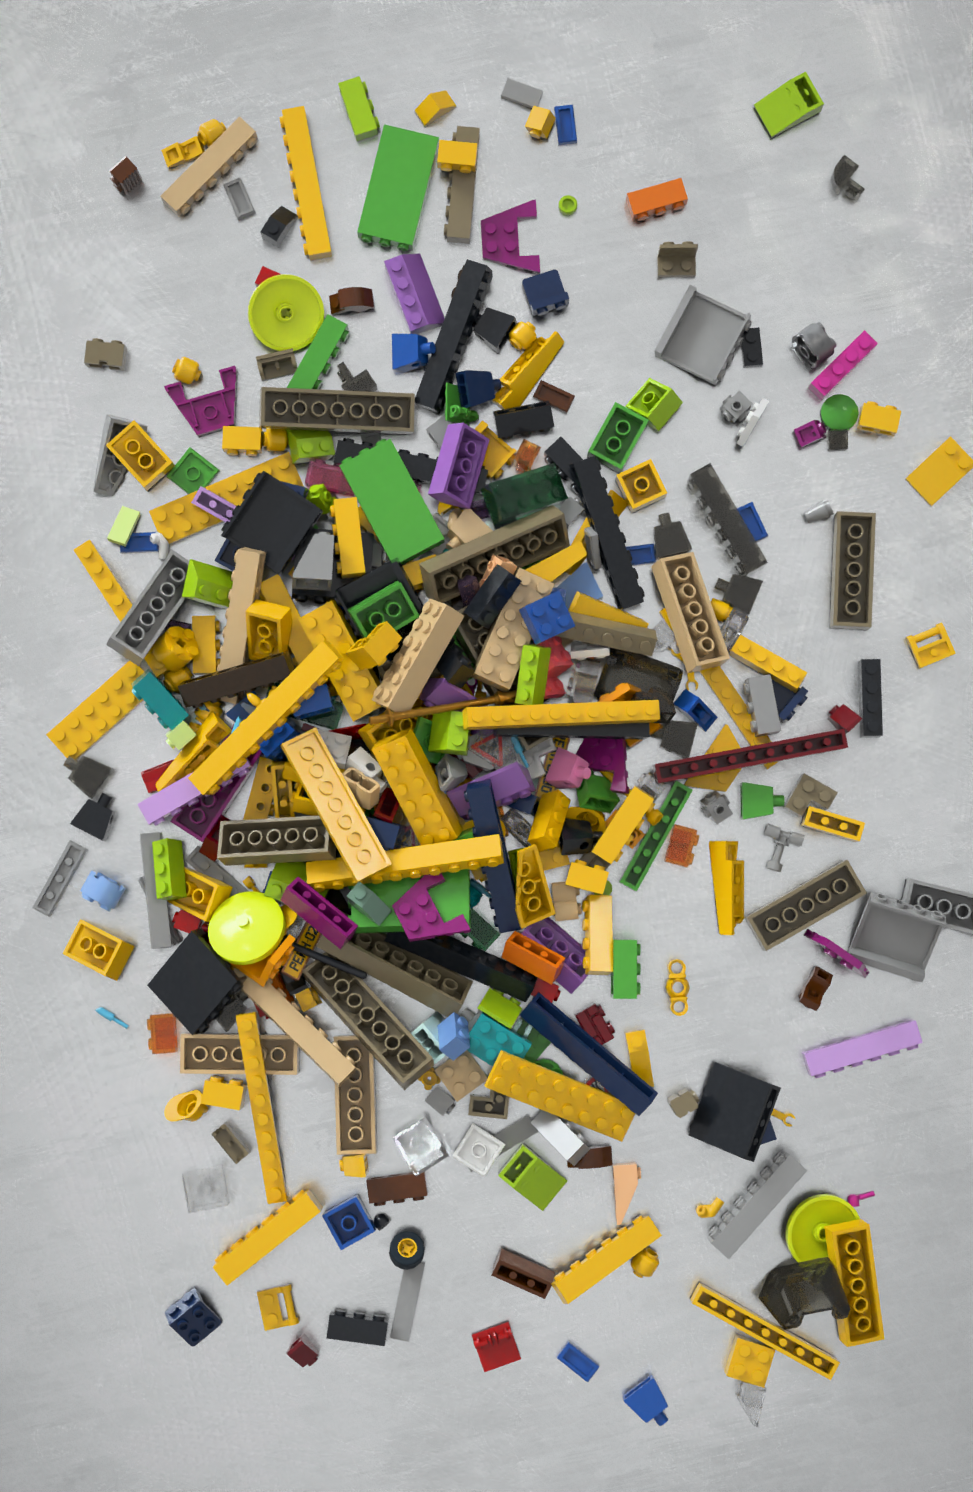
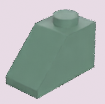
M358 882L347 895L349 904L378 926L392 912L373 891L361 882Z

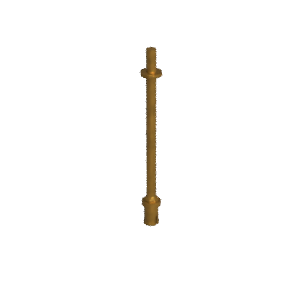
M517 689L508 692L496 691L494 696L396 713L386 709L385 715L369 717V724L387 722L388 726L391 727L394 721L461 710L466 707L490 704L504 706V704L515 702Z

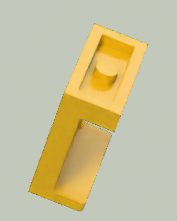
M482 420L474 430L490 439L482 466H485V469L488 470L487 478L492 482L494 478L498 480L504 473L502 469L507 464L510 466L516 460L517 450L512 449L501 438H498L488 428V424Z

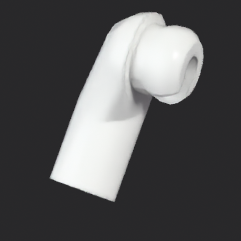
M152 533L150 535V542L153 544L157 543L159 546V558L165 560L168 556L169 543L162 533Z

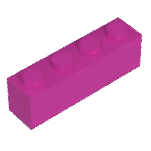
M864 330L810 383L808 389L822 401L875 349L878 343Z

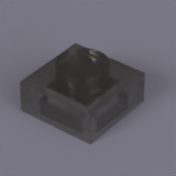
M848 429L828 430L829 450L848 449Z

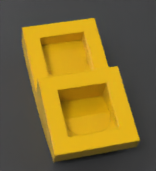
M198 136L181 144L176 142L161 150L168 168L195 160L205 152Z

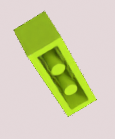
M360 76L338 83L356 141L378 135L377 128L380 127L377 116L373 117L372 110H374L371 99L367 100L365 93H368L365 81L361 82Z
M535 644L523 645L515 703L523 705L544 704L551 647Z
M166 838L152 842L157 899L172 901L187 897L182 840Z

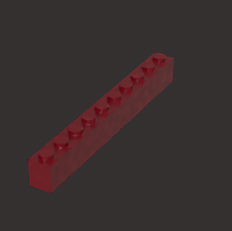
M839 729L658 763L652 766L656 784L846 749L848 748L845 729Z

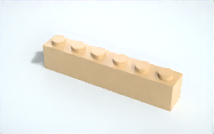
M239 116L160 196L162 201L178 217L181 214H186L191 208L190 205L195 200L199 201L203 197L204 191L208 187H213L217 182V178L221 174H226L231 167L230 165L234 161H239L247 148L255 145L258 138L256 131Z

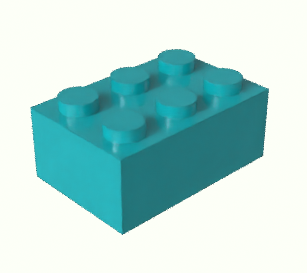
M149 668L131 683L132 693L139 701L143 699L146 702L144 705L152 715L156 713L159 716L157 719L165 729L169 727L173 730L189 716L187 710Z
M482 1012L469 1032L470 1048L467 1051L489 1065L494 1066L501 1050L523 1059L532 1042Z

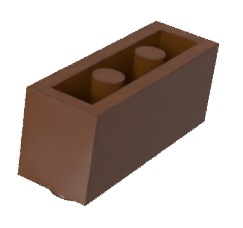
M425 1170L372 1177L366 1180L369 1204L374 1203V1206L386 1205L385 1201L392 1200L393 1203H403L407 1198H413V1201L423 1200L424 1196L428 1195Z
M501 1248L493 1265L491 1276L545 1299L552 1286L551 1283L554 1280L555 1272Z

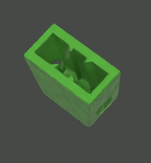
M591 770V776L588 779H583L581 786L576 788L580 808L611 813L620 799L617 793L610 790L611 783L606 777L595 775L593 770Z
M746 782L740 783L741 820L772 815L774 813L773 807H784V795H773V787Z

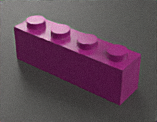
M297 877L286 887L280 899L339 949L353 937L358 927L355 922L300 877Z

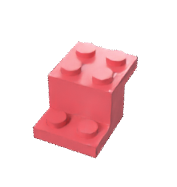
M554 636L537 644L551 647L544 699L560 698L566 694L563 689V683L557 677L574 665L571 661V655L562 645L561 638Z

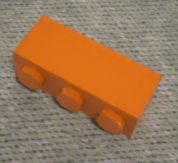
M682 178L627 193L626 201L632 220L638 219V221L647 219L649 215L656 214L658 216L666 213V210L684 208L688 197Z
M514 931L506 941L501 958L551 985L561 974L565 957L517 931Z

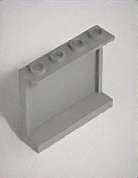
M689 285L655 348V356L716 385L718 380L722 381L726 373L724 370L726 365H730L733 361L735 348L741 346L744 339L742 337L744 331L748 332L752 325L751 313L745 315L697 292L696 287Z
M871 892L848 953L864 965L923 982L925 968L942 927H946V915L939 911L924 909L920 905L907 904L900 899L888 898L881 893L875 894Z

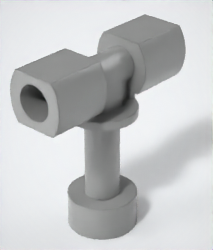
M766 824L763 835L774 838V843H777L772 861L768 860L766 868L781 872L783 865L780 864L784 847H789V843L802 846L805 835L793 831L788 833L782 831L780 827Z

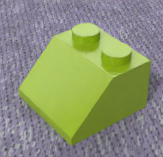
M649 378L625 407L649 420L648 426L659 431L683 402L672 388Z
M286 429L292 464L325 461L335 455L332 435L329 431Z
M449 711L433 714L429 752L468 755L471 730H464L462 712Z
M489 988L477 1009L511 1029L523 1009L520 1007L521 1002L513 997L509 1000L503 996V992Z

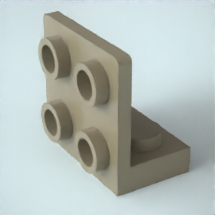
M690 241L683 242L682 244H674V242H664L661 244L657 254L658 277H695L698 244H693Z

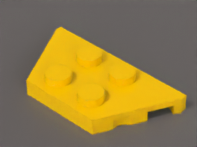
M727 724L724 725L704 755L740 748ZM742 768L688 778L684 785L726 792Z

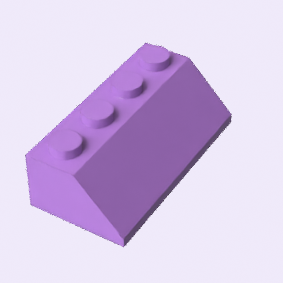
M402 254L385 260V269L410 334H420L442 326L445 317L421 254Z
M464 422L449 424L428 495L441 503L470 509L490 439Z
M429 678L419 696V699L424 701L423 705L426 707L477 699L463 689L448 683L445 678ZM493 729L471 730L470 734L474 735L477 733L479 737H488L493 732Z
M514 762L468 782L473 783L491 779L497 807L510 805L513 803V800L519 797L526 798L531 795V792L536 791L529 770L519 762ZM466 783L447 791V794L459 816L470 821L468 814L470 804L465 801L464 791H466L468 784Z
M550 917L527 926L521 933L565 957L561 974L555 981L570 994L586 979L588 975L585 974V969L583 968L585 950L582 945Z

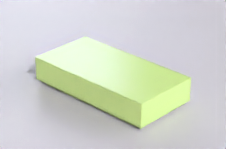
M122 506L107 537L108 541L126 547L141 515L140 512Z

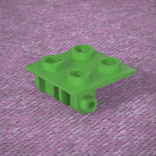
M446 383L445 421L455 424L464 422L470 426V422H474L479 418L477 411L470 410V407H461L458 386Z

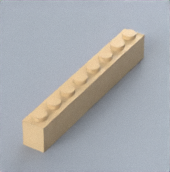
M243 547L235 553L234 562H236V566L231 575L233 585L228 594L230 604L225 614L227 623L222 633L224 642L219 652L221 661L217 671L249 662L245 611L256 599L259 600L266 558L265 551ZM244 691L238 692L239 695L232 698L227 696L221 697L220 701L238 704L243 699Z
M237 968L233 970L239 978L247 977L241 991L339 1087L356 1071L355 1061L347 1055L345 1057L340 1053L342 1049L335 1042L331 1044L326 1039L328 1035L321 1028L317 1030L313 1026L314 1021L307 1014L303 1016L299 1012L300 1007L293 1001L290 1003L285 998L287 995L280 988L276 990L271 985L273 983L271 979L262 987Z

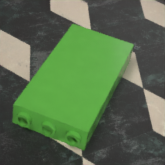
M384 124L357 231L358 238H361V241L367 243L374 241L384 247H390L391 245L401 251H413L439 147V137Z
M382 439L375 444V447L361 450L358 456L344 459L339 466L389 561L398 557L401 565L445 543V539L391 439Z
M463 869L456 873L443 872L442 875L445 882L427 891L444 923L463 914L471 929L469 869ZM424 875L419 878H402L399 881H383L380 884H363L373 891L392 912L378 926L348 902V907L351 908V915H348V918L358 925L355 933L404 932L392 905ZM348 886L349 890H352L354 886Z

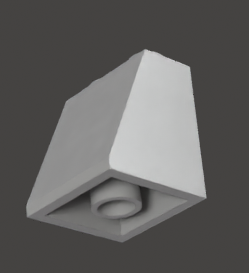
M329 532L314 534L293 573L292 589L331 591L334 535H330Z

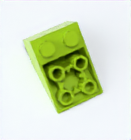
M804 72L755 103L754 107L770 136L774 137L821 112L824 103L807 72Z
M525 1144L518 1148L498 1173L500 1178L542 1211L567 1183L563 1176Z

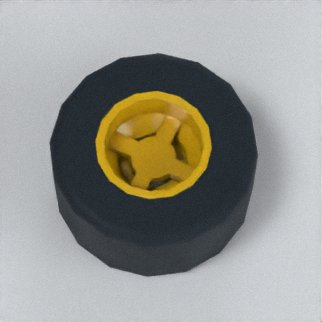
M410 1231L400 1232L394 1236L389 1250L390 1259L393 1264L400 1269L406 1270L418 1266L424 1256L425 1246L423 1240L419 1235Z

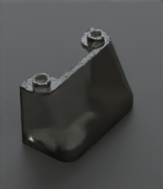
M610 648V656H607L593 696L599 700L602 695L615 691L617 685L629 683L641 688L647 700H659V721L666 722L680 686L683 671L676 666L643 654Z
M828 1257L774 1268L769 1272L758 1297L784 1330L799 1327L804 1315L832 1310L831 1314L835 1319H844L848 1317L850 1305L834 1263Z

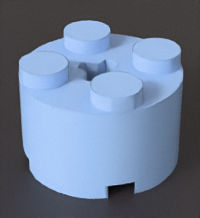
M91 870L80 890L82 892L81 895L92 903L94 900L99 902L98 904H100L101 908L110 912L111 908L115 909L126 888L122 885L119 888L116 885L117 882L99 872L95 875V871Z

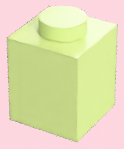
M183 720L173 730H169L165 734L168 738L166 742L172 749L176 747L178 750H181L196 736V733Z

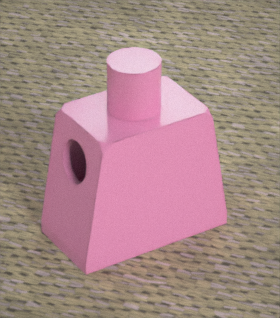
M558 747L545 781L558 789L579 788L583 779H588L591 776V770L588 768L589 763L578 755Z

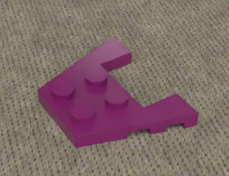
M531 200L481 220L483 260L517 267V269H525L540 274L539 255H519L517 223L518 219L537 218L536 200Z
M236 366L219 370L224 389L186 400L181 381L164 386L197 436L222 430L223 426H234Z
M584 738L576 755L589 763L588 768L590 770L614 773L610 788L612 792L629 794V787L627 786L628 771L626 770V739Z
M442 873L435 876L430 874L424 875L392 905L410 942L431 939L442 935L451 936L455 933L471 932L463 914L444 923L427 891L445 882Z
M809 929L804 933V936L809 940L822 946L825 954L831 958H839L841 960L839 963L848 970H854L864 978L870 973L861 961L831 940Z

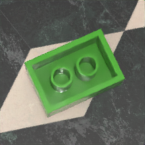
M615 402L588 450L587 456H595L601 464L621 473L647 427L649 420Z
M399 581L390 584L347 609L363 638L367 637L380 623L388 621L395 630H398L419 618L416 608Z
M613 940V972L611 973V998L637 999V995H640L641 986L637 982V975H640L641 966L640 963H637V955L640 956L641 946L637 944V940Z

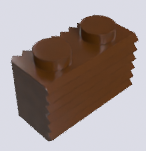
M127 156L109 170L112 176L110 180L119 193L123 191L128 195L143 180L137 167Z

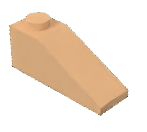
M636 1162L612 1165L617 1225L622 1224L637 1188L638 1179H641V1168L637 1167Z

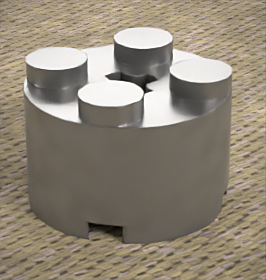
M820 322L810 324L792 337V343L795 342L797 345L794 347L797 355L806 365L812 364L811 368L817 367L832 356L834 348L837 346L835 340L831 337L829 338L824 326Z

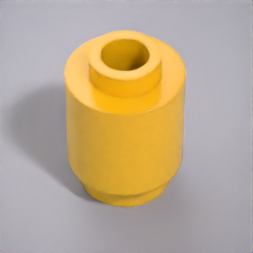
M712 598L711 604L716 619L728 622L733 607L729 606L730 604Z

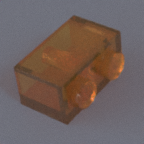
M523 439L513 461V467L516 468L515 471L522 475L526 473L530 475L540 456L541 447Z
M674 824L664 862L687 868L688 864L692 865L694 854L691 852L693 846H697L699 835H696L697 830Z
M173 1013L150 1015V1019H147L148 1031L151 1030L148 1046L149 1050H152V1054L178 1052L176 1017Z

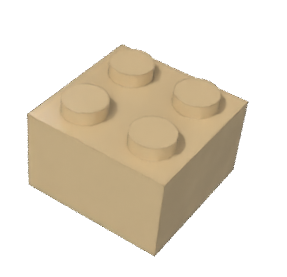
M467 1050L454 1061L449 1058L434 1069L457 1102L484 1083L488 1078L476 1059Z

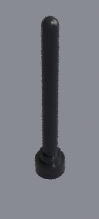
M285 935V936L283 937L281 943L279 944V947H280V945L284 942V940L288 937V935ZM295 942L292 945L295 947L293 951L358 978H367V973Z

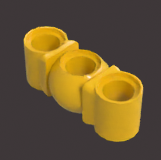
M673 959L667 965L669 979L666 982L665 989L669 996L670 1011L677 1016H681L688 1010L687 994L689 993L690 985L685 978L686 966L684 962ZM678 962L681 965V971L675 974L672 972L671 966ZM675 982H680L683 986L682 991L679 993H675L672 989ZM678 1001H681L684 1005L681 1012L674 1010V1004Z

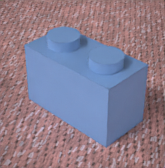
M455 1012L438 1025L439 1050L453 1061L470 1048L468 1021Z

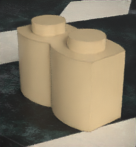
M349 767L342 773L359 806L370 810L379 803L380 785L377 781L366 777L354 767Z
M565 881L551 883L553 906L556 913L554 914L555 921L579 919L578 915H582L581 903H577L576 896L580 895L579 888L565 885Z

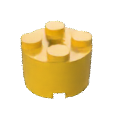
M179 626L167 629L153 645V654L158 662L161 661L165 665L164 668L171 671H179L199 653L193 631Z

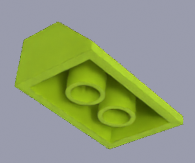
M190 559L182 597L227 610L230 604L228 594L233 585V581H231L232 571Z
M276 863L264 895L281 901L280 899L286 887L297 877H300L307 883L306 863ZM329 889L318 893L326 899Z

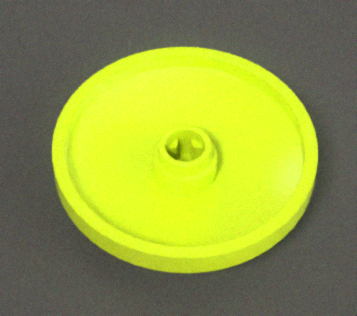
M281 274L266 279L255 289L248 305V320L255 336L267 347L277 351L293 348V351H296L313 341L324 321V306L319 293L309 282L295 275Z
M255 891L238 893L226 899L213 913L208 927L210 944L214 951L229 963L248 965L259 962L272 954L281 943L286 927L285 916L279 904L273 898L265 896L264 893Z
M831 1194L811 1196L802 1201L793 1210L788 1219L785 1232L788 1250L792 1257L807 1270L816 1273H830L824 1226L858 1220L860 1217L852 1205L838 1196Z

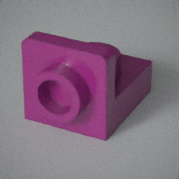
M813 420L794 429L801 447L826 438V428L819 420Z

